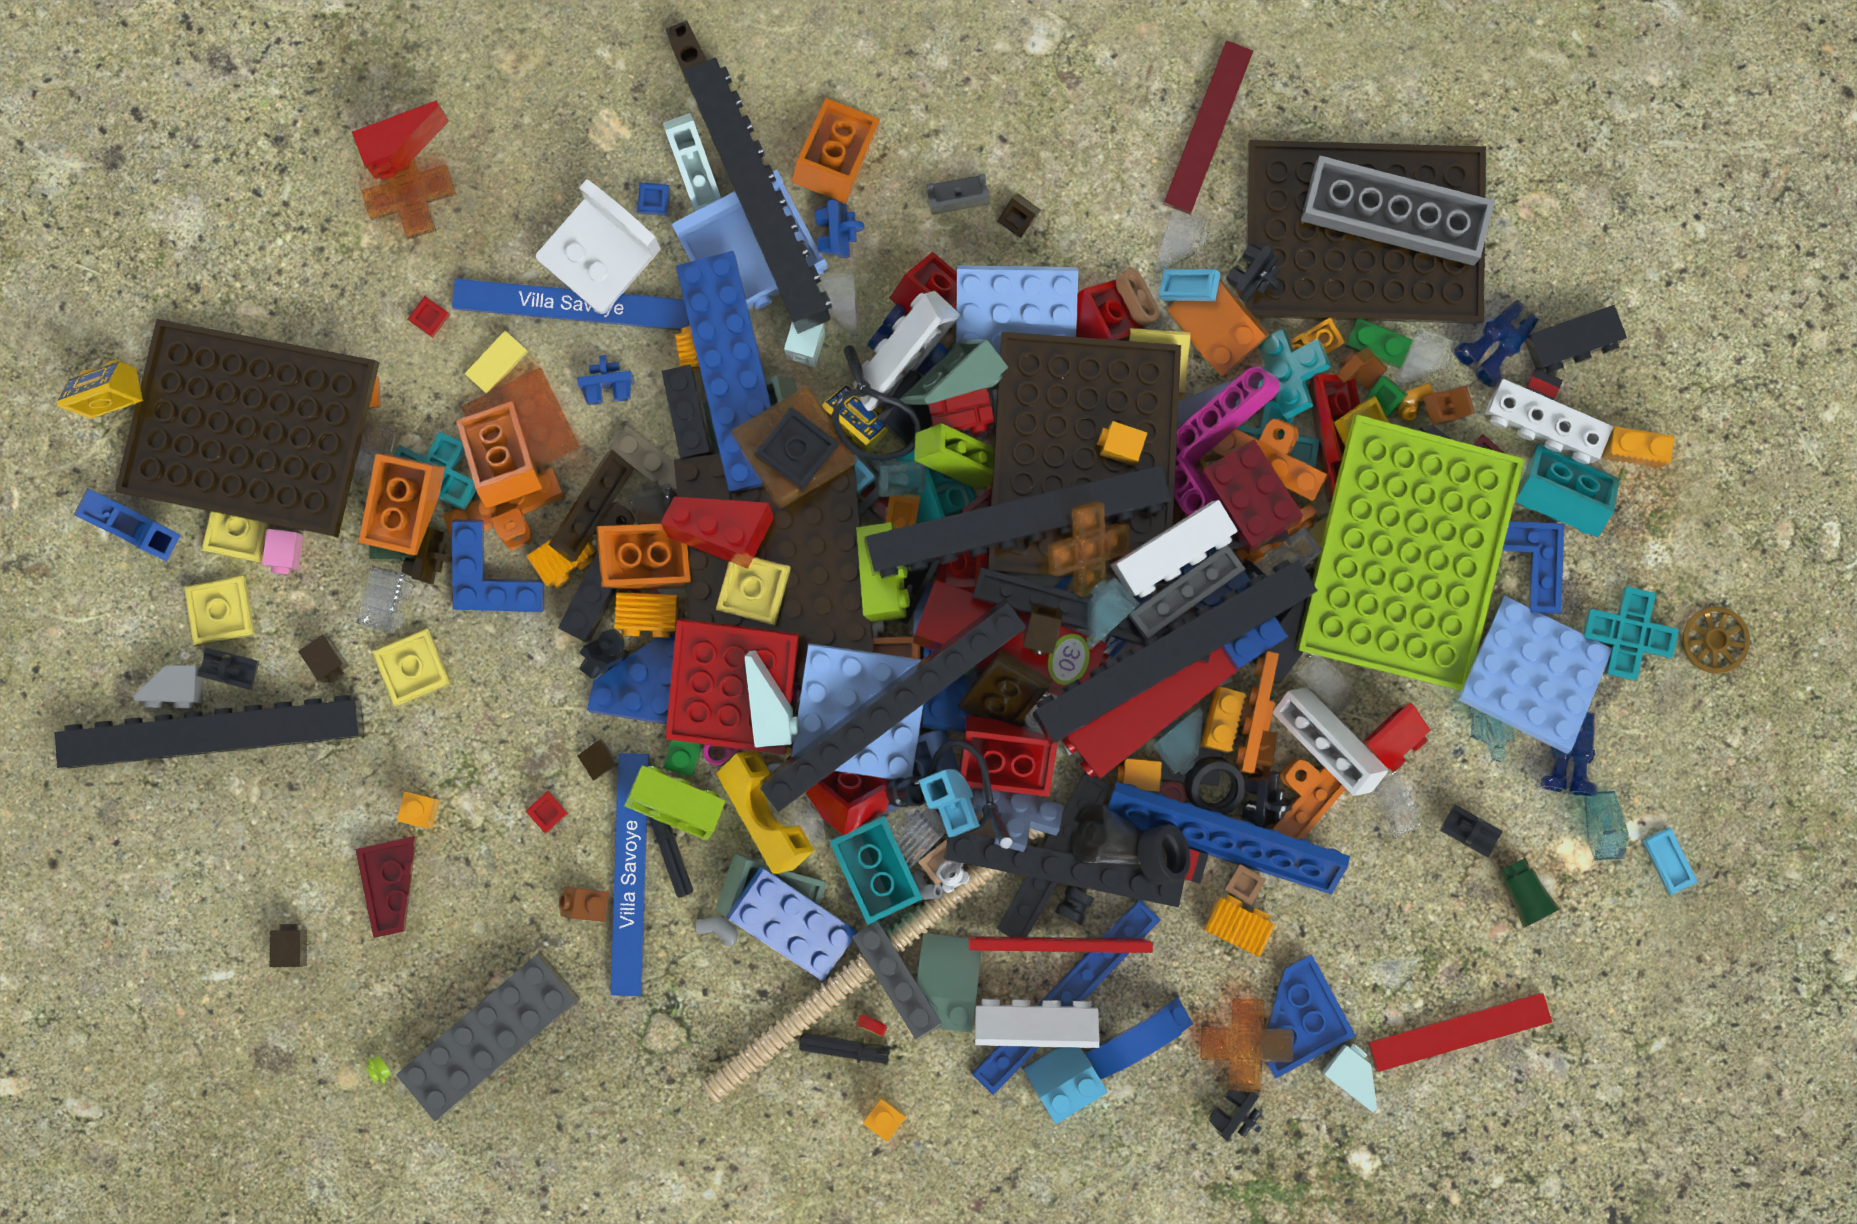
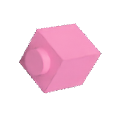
M267 529L262 565L270 567V572L275 574L289 575V570L299 571L303 535L297 532Z

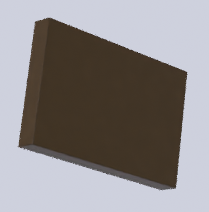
M999 649L961 697L957 706L974 717L996 719L1018 726L1049 689L1052 680Z

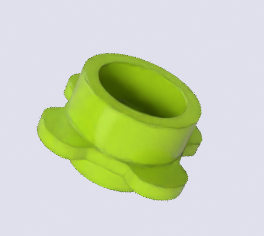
M379 1055L373 1059L367 1058L368 1066L364 1069L373 1083L379 1080L381 1085L385 1084V1079L390 1077L391 1073Z

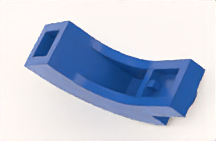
M89 488L86 489L73 514L166 562L181 536L168 527Z
M1176 998L1134 1026L1099 1043V1048H1092L1085 1054L1101 1080L1133 1065L1182 1035V1032L1193 1025V1022L1179 998Z

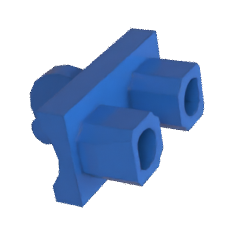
M836 199L828 200V206L815 210L817 225L820 227L829 226L830 235L818 237V251L822 254L848 258L850 257L849 242H857L856 232L864 230V223L855 221V212H847L846 204H840Z
M606 355L599 356L600 364L589 365L590 374L601 373L600 375L577 377L578 387L583 391L587 405L603 403L602 389L611 387L613 388L614 401L631 400V385L635 384L634 375H632L631 371L609 373L620 370L619 362L608 363Z

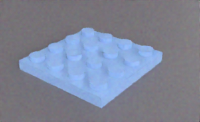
M957 265V312L961 316L956 321V344L960 340L987 339L1000 356L1002 332L1076 337L1078 267Z
M1503 596L1458 700L1568 754L1573 748L1612 648L1598 641L1585 639L1584 634L1539 612H1530L1529 607L1507 596Z
M808 643L797 716L799 720V735H795L791 757L921 660ZM923 705L835 771L889 779L900 777L906 779L912 776Z

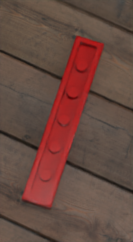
M968 937V949L970 951L1153 953V942L1142 938Z
M1541 992L1369 1041L1368 1045L1377 1072L1549 1024L1552 1023L1545 995Z

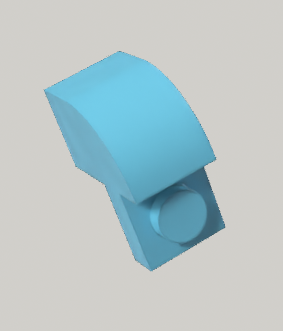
M945 769L919 780L928 808L939 809L948 837L957 836L980 826L970 798L974 797L965 778L957 770Z

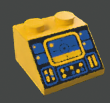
M113 360L105 363V367L81 371L79 376L68 379L57 399V406L93 419L141 402L143 399L137 369L121 360Z
M846 384L821 406L823 416L830 422H833L832 412L835 402L844 392L852 390ZM858 396L847 398L842 404L839 412L841 429L864 451L870 452L889 431L877 419L883 410L881 407L868 411Z

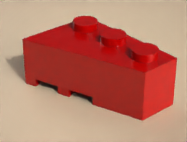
M674 497L661 521V525L668 538L748 569L774 516L769 503Z

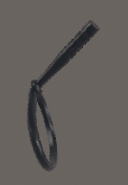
M851 345L846 346L844 354L851 373L858 384L856 389L844 392L834 405L832 421L840 442L855 455L874 461L897 459L911 453L915 449L916 433L922 431L920 418L914 409L902 401L872 389L869 382L865 381L863 369L855 348ZM868 395L897 407L908 414L914 423V438L908 446L897 452L874 454L862 451L845 437L841 429L839 412L842 404L847 398L852 396L865 397Z
M950 740L946 742L934 754L928 768L927 777L935 774L937 764L947 750L953 747H962L968 750L976 758L979 765L986 804L982 807L983 817L979 821L980 826L969 831L984 827L990 818L1001 847L1004 849L1010 848L1012 846V839L1004 822L998 815V806L994 804L989 769L983 754L975 745L965 740ZM935 809L938 815L941 817L939 809Z

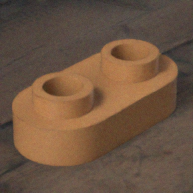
M1128 268L1117 275L1116 288L1126 303L1131 318L1142 326H1148L1159 318V309L1141 274L1135 269Z

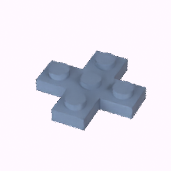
M974 788V797L971 803L975 813L983 815L982 807L986 804L984 789ZM992 790L994 804L999 809L998 815L1004 822L1012 839L1011 849L1024 852L1030 828L1055 836L1058 834L1063 812L1062 804L1037 798L1035 795ZM996 836L994 844L1000 845Z

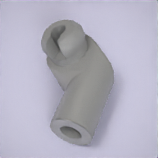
M923 871L911 872L923 898L922 900L940 899L942 897L943 889L940 884H926L927 878H922L925 875Z
M722 916L695 920L697 935L714 932L722 939V944L725 946H733L738 940L736 927Z

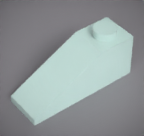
M691 113L664 122L663 126L694 211L696 212L721 199Z
M749 651L745 656L754 745L755 747L790 745L795 740V735H799L798 717H793L791 705L757 652Z

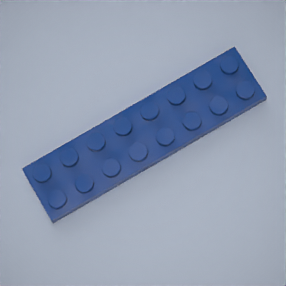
M729 251L676 265L729 492L734 494L784 481V478L754 456V452L774 429L776 422L735 252Z
M1116 782L1102 818L1103 822L1143 834L1146 829L1167 824L1174 825L1183 832L1191 850L1237 865L1241 864L1244 867L1331 895L1346 871L1350 860L1349 855L1342 854L1336 849H1327L1314 845L1305 839H1295L1283 835L1276 830H1267L1255 826L1248 821L1229 818L1220 812L1207 811L1195 807L1188 802H1179L1167 798L1160 793H1151L1138 789L1132 784Z

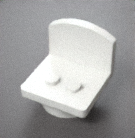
M586 179L579 187L584 200L537 252L536 258L541 265L594 310L604 314L657 255L661 248L656 237L604 191Z

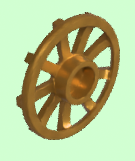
M1714 606L1699 610L1687 620L1681 643L1686 656L1693 666L1708 673L1720 674L1735 669L1743 662L1749 651L1750 635L1745 622L1738 614L1730 609ZM1710 612H1723L1718 627H1714ZM1702 615L1705 617L1708 630H1704L1694 623ZM1730 615L1740 625L1726 631L1723 628ZM1692 628L1700 633L1703 638L1689 641L1690 629ZM1743 629L1745 643L1730 641V635ZM1704 645L1705 648L1695 658L1689 646ZM1728 646L1743 649L1741 656L1737 660L1727 651ZM1708 652H1712V667L1700 663ZM1721 652L1731 665L1718 668V654Z

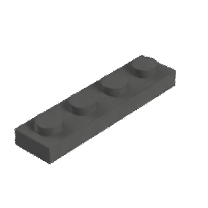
M1227 544L1128 616L1145 640H1147L1242 573L1245 567Z
M875 921L852 936L916 1041L943 1025L879 921Z

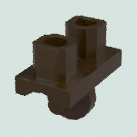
M427 527L415 559L406 557L403 560L402 573L411 576L413 580L434 585L436 572L441 573L443 562L452 563V556L445 555L447 544L442 543L445 532Z

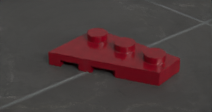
M417 836L355 849L373 938L404 932L406 929Z

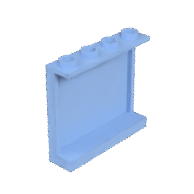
M775 170L773 173L776 181L772 185L775 191L781 189L787 203L783 210L786 216L792 214L799 230L794 233L797 241H804L810 257L805 258L809 267L814 265L821 278L825 274L823 271L828 269L827 263L818 251L815 242L783 184L778 170ZM735 191L672 223L673 229L690 261L729 251L735 252L748 309L753 307L761 309L772 302L771 298L780 294Z

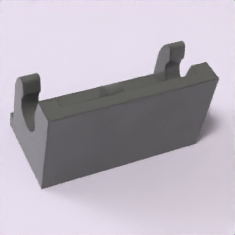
M985 174L926 184L931 215L989 205L990 195L986 185Z

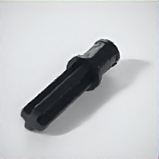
M648 817L656 837L654 843L659 845L676 896L682 898L692 894L693 887L675 839L678 836L677 833H673L670 825Z
M803 1033L799 1042V1049L804 1052L855 1059L857 1063H861L862 1060L888 1065L889 1045L865 1043L864 1039H860V1042Z

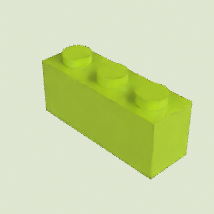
M942 423L916 433L914 461L975 489L992 484L993 447Z
M892 522L856 528L863 616L871 622L907 617L906 607L910 606L908 591L904 589V578H907V568L898 570V575L881 579L880 574L872 576L864 544L865 536L897 529Z
M642 765L635 777L624 807L708 841L714 833L726 800L719 798V795L711 790L702 791L692 787V784L685 779H674L666 776L659 768Z

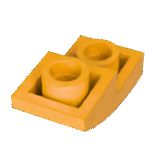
M1332 318L1326 319L1307 332L1301 333L1290 340L1295 351L1318 339L1323 344L1326 355L1347 343Z

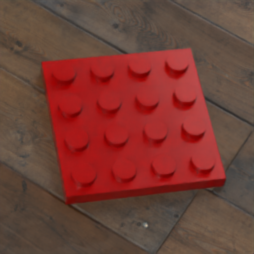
M679 618L676 622L665 739L785 755L787 753V745L755 747L745 656L749 651L757 652L792 707L799 634Z

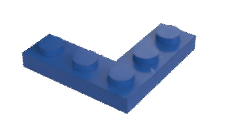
M454 519L452 521L453 610L543 612V580L484 579V520Z
M1509 521L1502 552L1531 553L1530 612L1561 614L1565 524Z

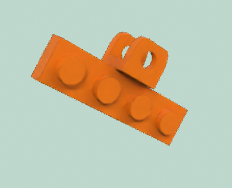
M1272 419L1266 425L1260 439L1236 428L1211 449L1225 457L1255 439L1284 486L1312 501H1316L1329 475L1289 455L1298 439L1299 429L1281 419ZM1280 429H1283L1285 433L1283 439L1278 437Z
M550 468L538 473L542 485L541 490L485 509L481 499L470 502L465 511L456 508L442 514L451 539L452 521L454 519L484 520V531L495 528L496 533L508 549L514 550L530 543L532 533L524 514L565 497L554 469ZM518 535H521V537L517 540L512 539Z
M1266 651L1263 653V658H1257L1254 675H1259L1257 686L1251 687L1249 696L1244 698L1245 703L1242 705L1244 709L1241 710L1242 715L1239 716L1241 721L1237 722L1239 726H1242V734L1246 735L1244 747L1239 746L1235 763L1240 764V772L1254 773L1263 731L1268 732L1275 702L1269 701L1279 656L1278 653Z
M1292 758L1280 772V780L1297 797L1293 801L1292 810L1283 812V819L1277 820L1269 830L1279 831L1283 835L1295 839H1304L1346 788L1324 766L1318 771L1309 762ZM1299 770L1300 777L1296 779L1295 773Z

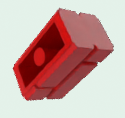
M987 387L928 404L932 427L942 423L959 432L971 430V434L976 435L988 432V426L994 425Z

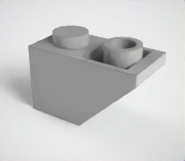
M165 665L134 694V701L144 702V708H162V703H174V708L192 709V703H202L203 678L197 676L200 667Z

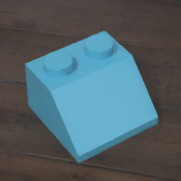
M1057 1047L1023 1068L1055 1124H1058L1108 1093L1080 1047Z

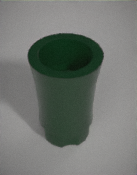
M1526 858L1499 871L1503 880L1506 881L1503 884L1514 903L1523 928L1561 909L1549 895L1534 869H1530Z

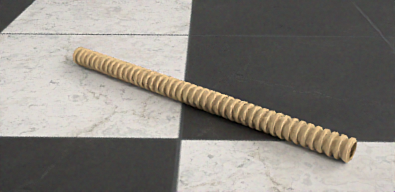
M1030 828L1027 845L1031 843L1036 844L1038 837L1043 838L1045 836L1044 832ZM967 864L968 868L965 872L969 874L970 878L966 884L955 887L950 893L943 890V895L940 899L923 900L924 904L921 907L917 905L915 912L910 911L907 918H901L902 922L899 925L895 923L893 930L888 929L886 931L896 950L904 952L906 945L911 946L915 938L919 940L921 938L919 935L922 932L926 934L928 927L933 928L937 920L941 922L943 920L941 917L944 914L948 916L950 909L955 910L959 902L961 904L964 903L963 899L966 896L970 898L972 891L977 892L981 884L985 886V881L988 878L992 880L994 878L992 875L994 873L999 874L1001 871ZM858 953V958L855 961L851 959L849 966L844 965L841 972H835L836 976L833 979L831 977L827 979V984L822 983L819 990L814 989L811 997L809 995L805 997V1002H798L799 1006L797 1008L792 1007L789 1015L785 1013L783 1020H776V1025H770L767 1033L765 1031L761 1033L762 1037L754 1038L752 1045L748 1043L745 1051L743 1049L739 1051L740 1055L732 1056V1061L730 1063L726 1061L723 1069L719 1067L715 1075L713 1073L710 1074L708 1081L704 1079L702 1087L714 1102H721L723 1095L727 1097L729 1090L734 1091L736 1089L735 1085L738 1083L740 1085L743 1084V1079L745 1077L749 1079L751 1072L754 1071L756 1073L759 1071L758 1067L760 1065L765 1066L767 1059L771 1061L773 1054L781 1053L780 1049L782 1047L787 1048L789 1041L794 1042L795 1036L803 1035L802 1031L804 1029L809 1030L811 1023L816 1024L818 1022L817 1018L825 1017L824 1013L826 1011L831 1012L833 1005L838 1006L840 1004L839 1000L847 999L846 995L848 993L853 994V989L856 986L860 988L862 986L861 982L869 981L868 977L870 975L875 976L863 954Z

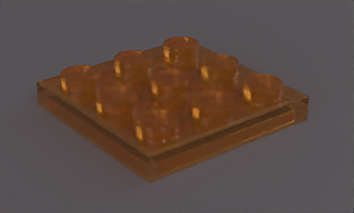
M541 367L460 406L465 417L513 401L536 469L581 448Z
M809 386L804 387L731 430V436L779 509L855 465L857 462L853 453L840 442L832 421ZM791 407L840 443L836 451L803 492L754 456V452Z

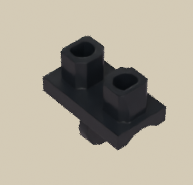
M1249 244L1242 258L1251 266L1246 273L1234 267L1226 277L1228 284L1237 291L1240 299L1246 303L1249 302L1256 291L1263 295L1267 288L1277 290L1280 286V283L1275 279L1280 270L1274 266L1278 259L1273 254L1274 249L1267 244L1263 248Z
M609 629L602 632L597 640L583 646L579 654L585 657L579 669L588 677L594 679L601 671L607 672L612 666L626 659L629 652L623 649L624 638L622 634L615 629Z
M205 647L203 662L197 676L252 690L260 661Z
M1271 770L1265 775L1252 774L1246 778L1245 790L1248 793L1256 794L1257 801L1249 800L1245 803L1242 818L1254 822L1255 826L1265 829V826L1274 824L1276 820H1282L1283 812L1292 810V800L1285 798L1284 789H1279L1280 772Z
M1453 804L1439 830L1489 858L1494 845L1503 832L1456 804Z
M1233 1083L1224 1097L1234 1103L1236 1108L1231 1115H1228L1219 1107H1216L1208 1118L1211 1124L1219 1130L1218 1134L1227 1141L1242 1121L1244 1124L1237 1133L1244 1138L1251 1128L1258 1133L1262 1129V1127L1256 1124V1121L1262 1114L1259 1110L1254 1108L1248 1117L1246 1116L1259 1098V1095L1251 1089L1247 1091Z

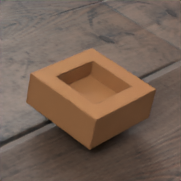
M1238 864L1224 890L1248 905H1252L1266 879Z

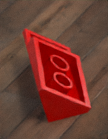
M1316 374L1312 377L1308 389L1313 403L1312 414L1316 438L1320 440L1318 451L1321 469L1329 474L1324 483L1328 503L1332 502L1345 445L1334 422L1361 403L1354 378L1343 383L1336 374Z

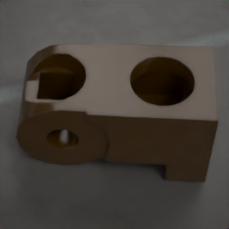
M687 20L665 29L685 78L683 71L707 60Z

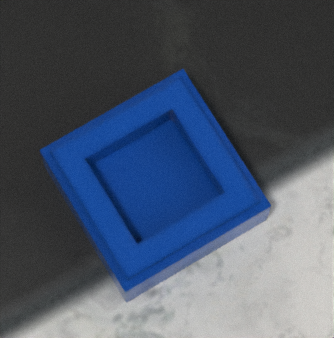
M640 182L638 214L667 216L670 186L667 184Z

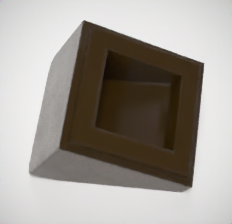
M1016 194L1011 198L997 222L1019 238H1022L1041 210L1020 194Z
M603 739L596 741L577 755L593 781L618 766V762Z

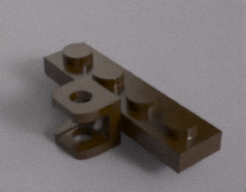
M613 450L608 451L548 545L572 563L577 561L594 533L597 535V526L633 525L635 517L631 511L620 502H614L635 468Z

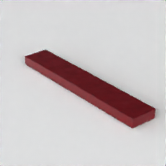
M1226 40L1163 205L1191 215L1254 50Z

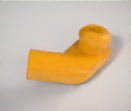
M1430 383L1406 391L1407 397L1398 406V414L1401 419L1413 421L1418 414L1416 412L1419 402L1424 401V396L1434 393Z

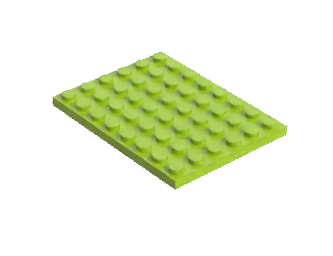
M1353 415L1312 579L1318 591L1308 597L1295 650L1462 691L1477 655L1525 459L1369 417Z

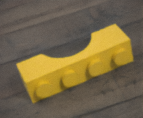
M758 751L736 753L716 773L773 874L794 870L815 851L800 825L793 827L785 826L778 822L771 813L767 797L760 789V780L769 775L770 772Z

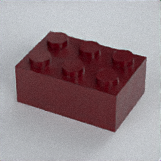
M1255 439L1202 470L1200 476L1202 483L1213 500L1221 502L1238 531L1235 535L1248 554L1298 525L1304 516Z

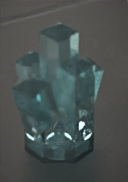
M1470 706L1469 710L1472 718L1471 737L1476 740L1481 739V742L1488 744L1492 760L1501 762L1507 756L1504 745L1507 742H1511L1516 735L1512 726Z

